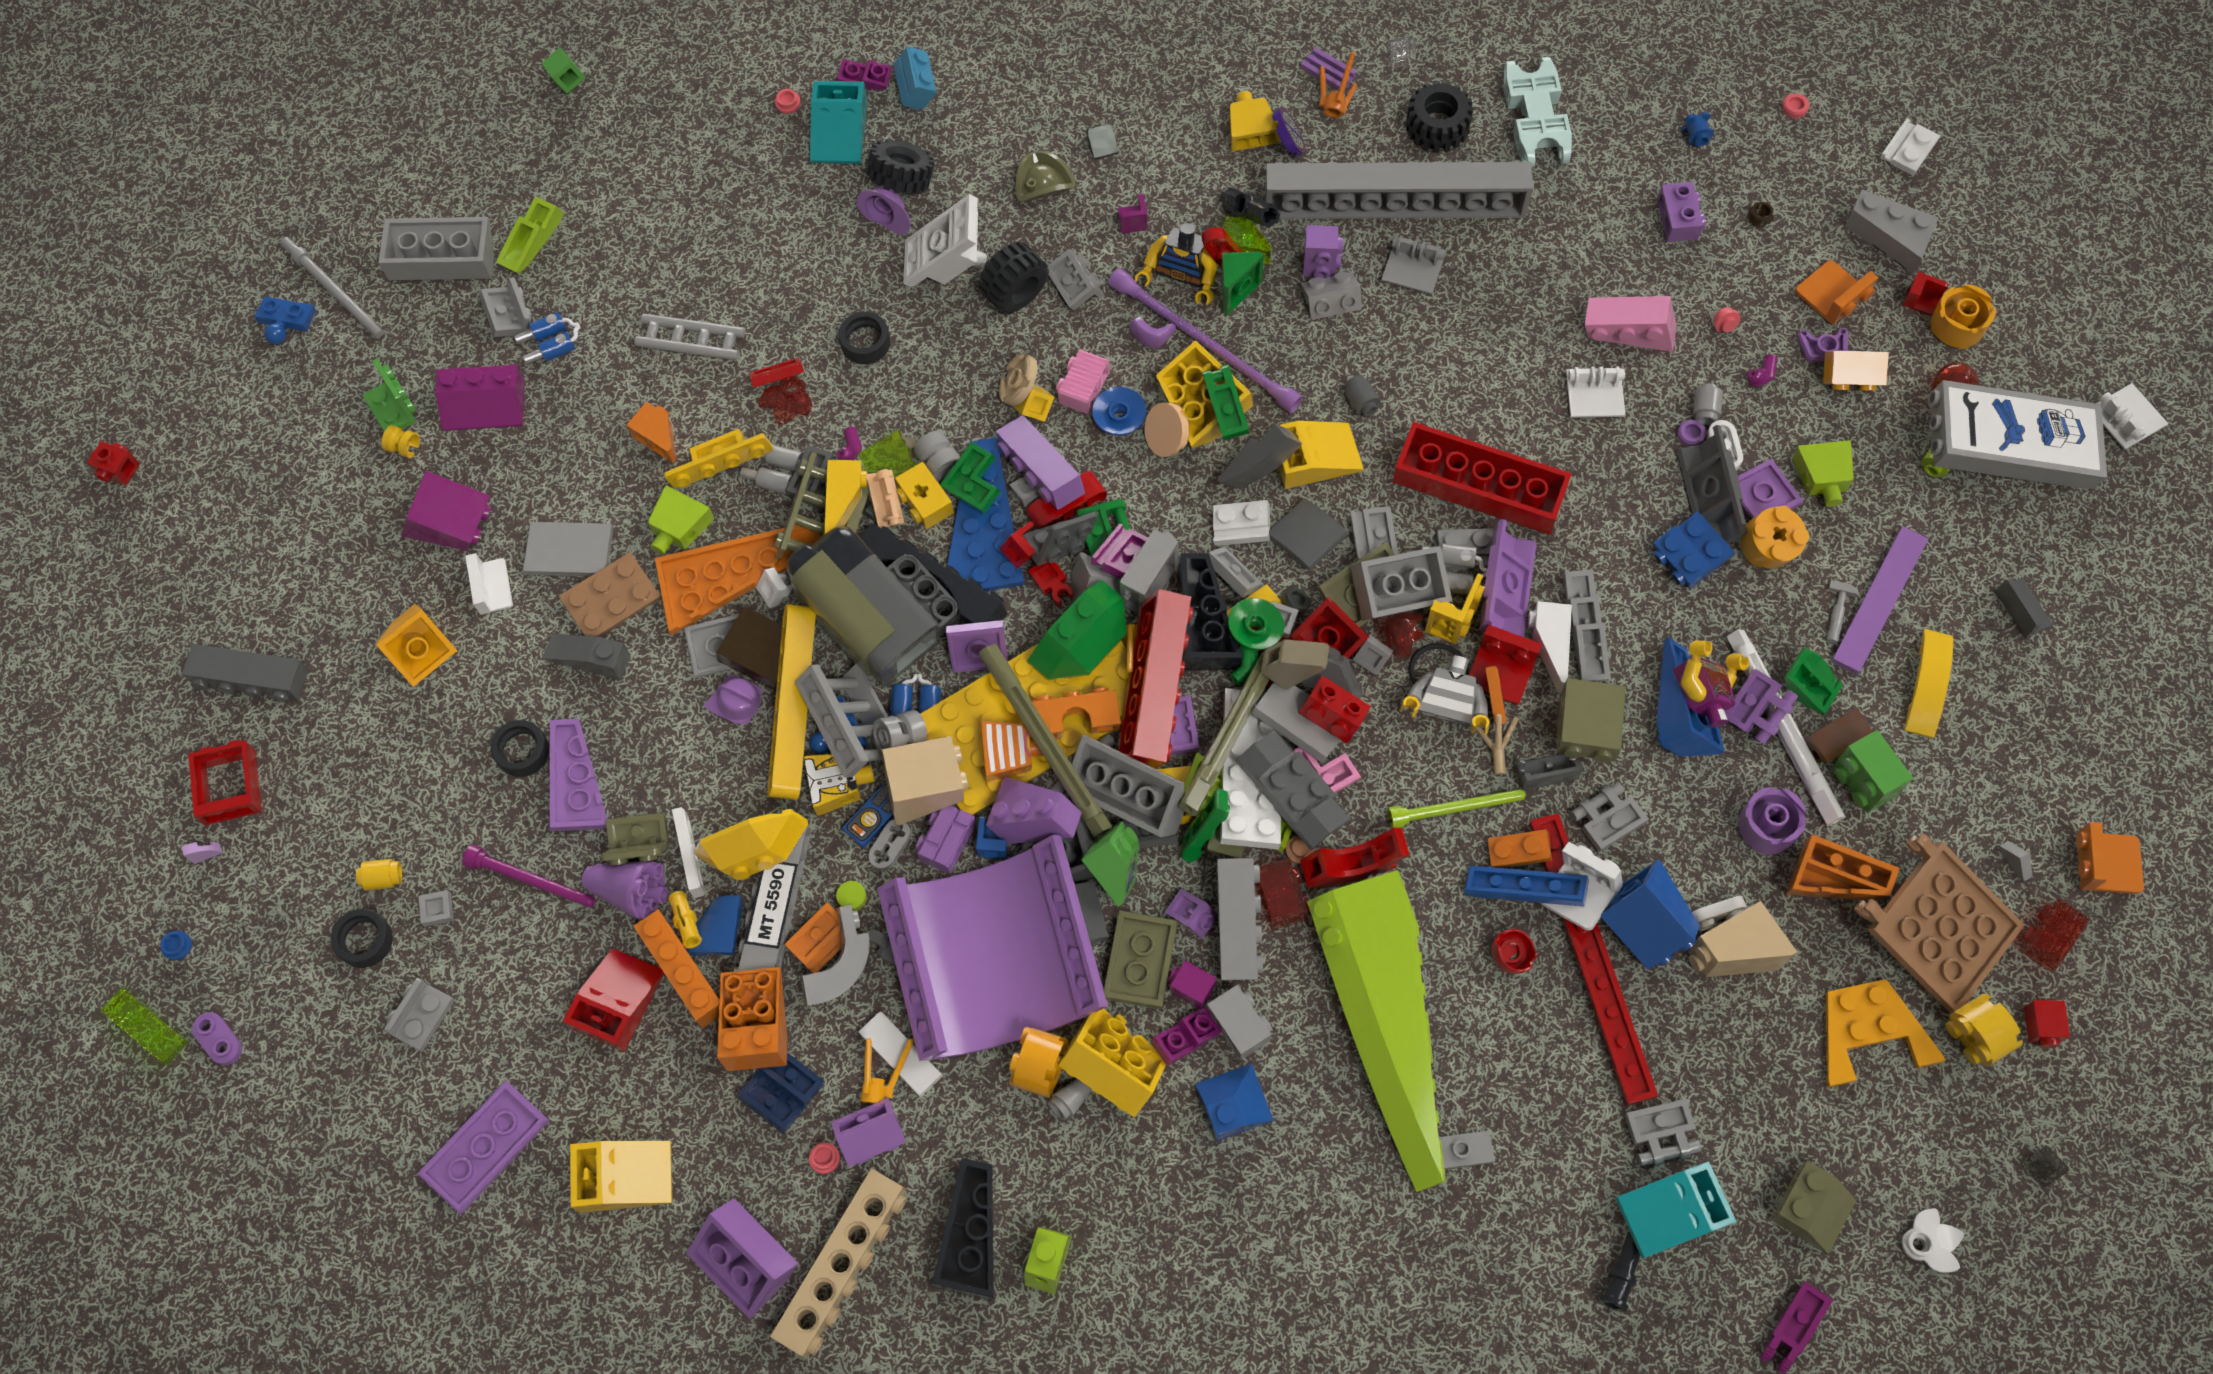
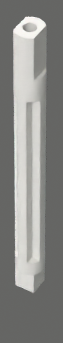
M1738 629L1727 636L1734 653L1742 654V657L1749 658V666L1744 670L1747 678L1750 677L1755 668L1770 677L1744 630ZM1777 692L1776 696L1781 698L1779 692ZM1771 702L1765 709L1768 717L1777 707ZM1786 713L1777 726L1779 728L1777 734L1826 826L1835 824L1846 816L1791 714Z

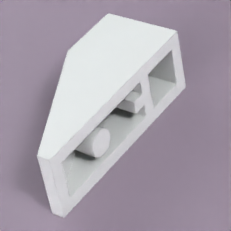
M1537 601L1535 610L1529 611L1528 628H1533V640L1542 644L1539 652L1557 692L1561 693L1568 678L1572 605Z

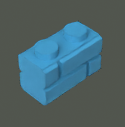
M906 47L901 53V57H898L893 63L903 106L922 109L937 94L927 51Z

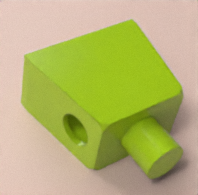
M1851 441L1798 446L1792 460L1808 496L1823 494L1827 507H1835L1842 504L1841 492H1847L1854 478Z
M666 485L648 521L652 533L656 535L650 547L661 555L666 553L671 544L685 550L714 520L710 507Z
M1038 1227L1024 1272L1025 1286L1052 1294L1056 1293L1072 1239L1071 1235L1045 1227Z

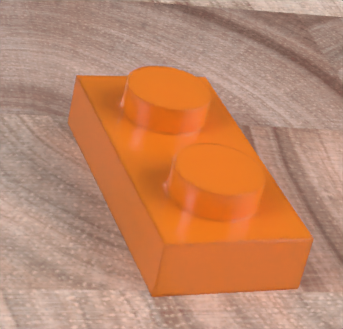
M1546 829L1488 838L1491 867L1505 868L1552 861L1549 832Z

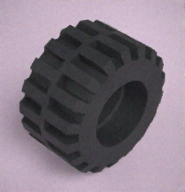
M1434 81L1432 85L1426 83L1423 88L1419 87L1415 90V94H1412L1406 119V131H1409L1408 136L1410 140L1415 138V145L1423 144V150L1428 151L1430 147L1434 148L1433 152L1439 153L1441 148L1444 149V152H1448L1451 146L1456 149L1459 147L1460 142L1464 143L1470 130L1473 102L1471 98H1468V93L1465 90L1460 91V86L1450 85L1451 82L1445 81V84L1440 83V81ZM1442 113L1450 118L1436 119L1429 114Z
M1011 243L997 252L985 265L978 279V289L1002 314H1012L1027 306L1043 289L1048 279V265L1026 243Z

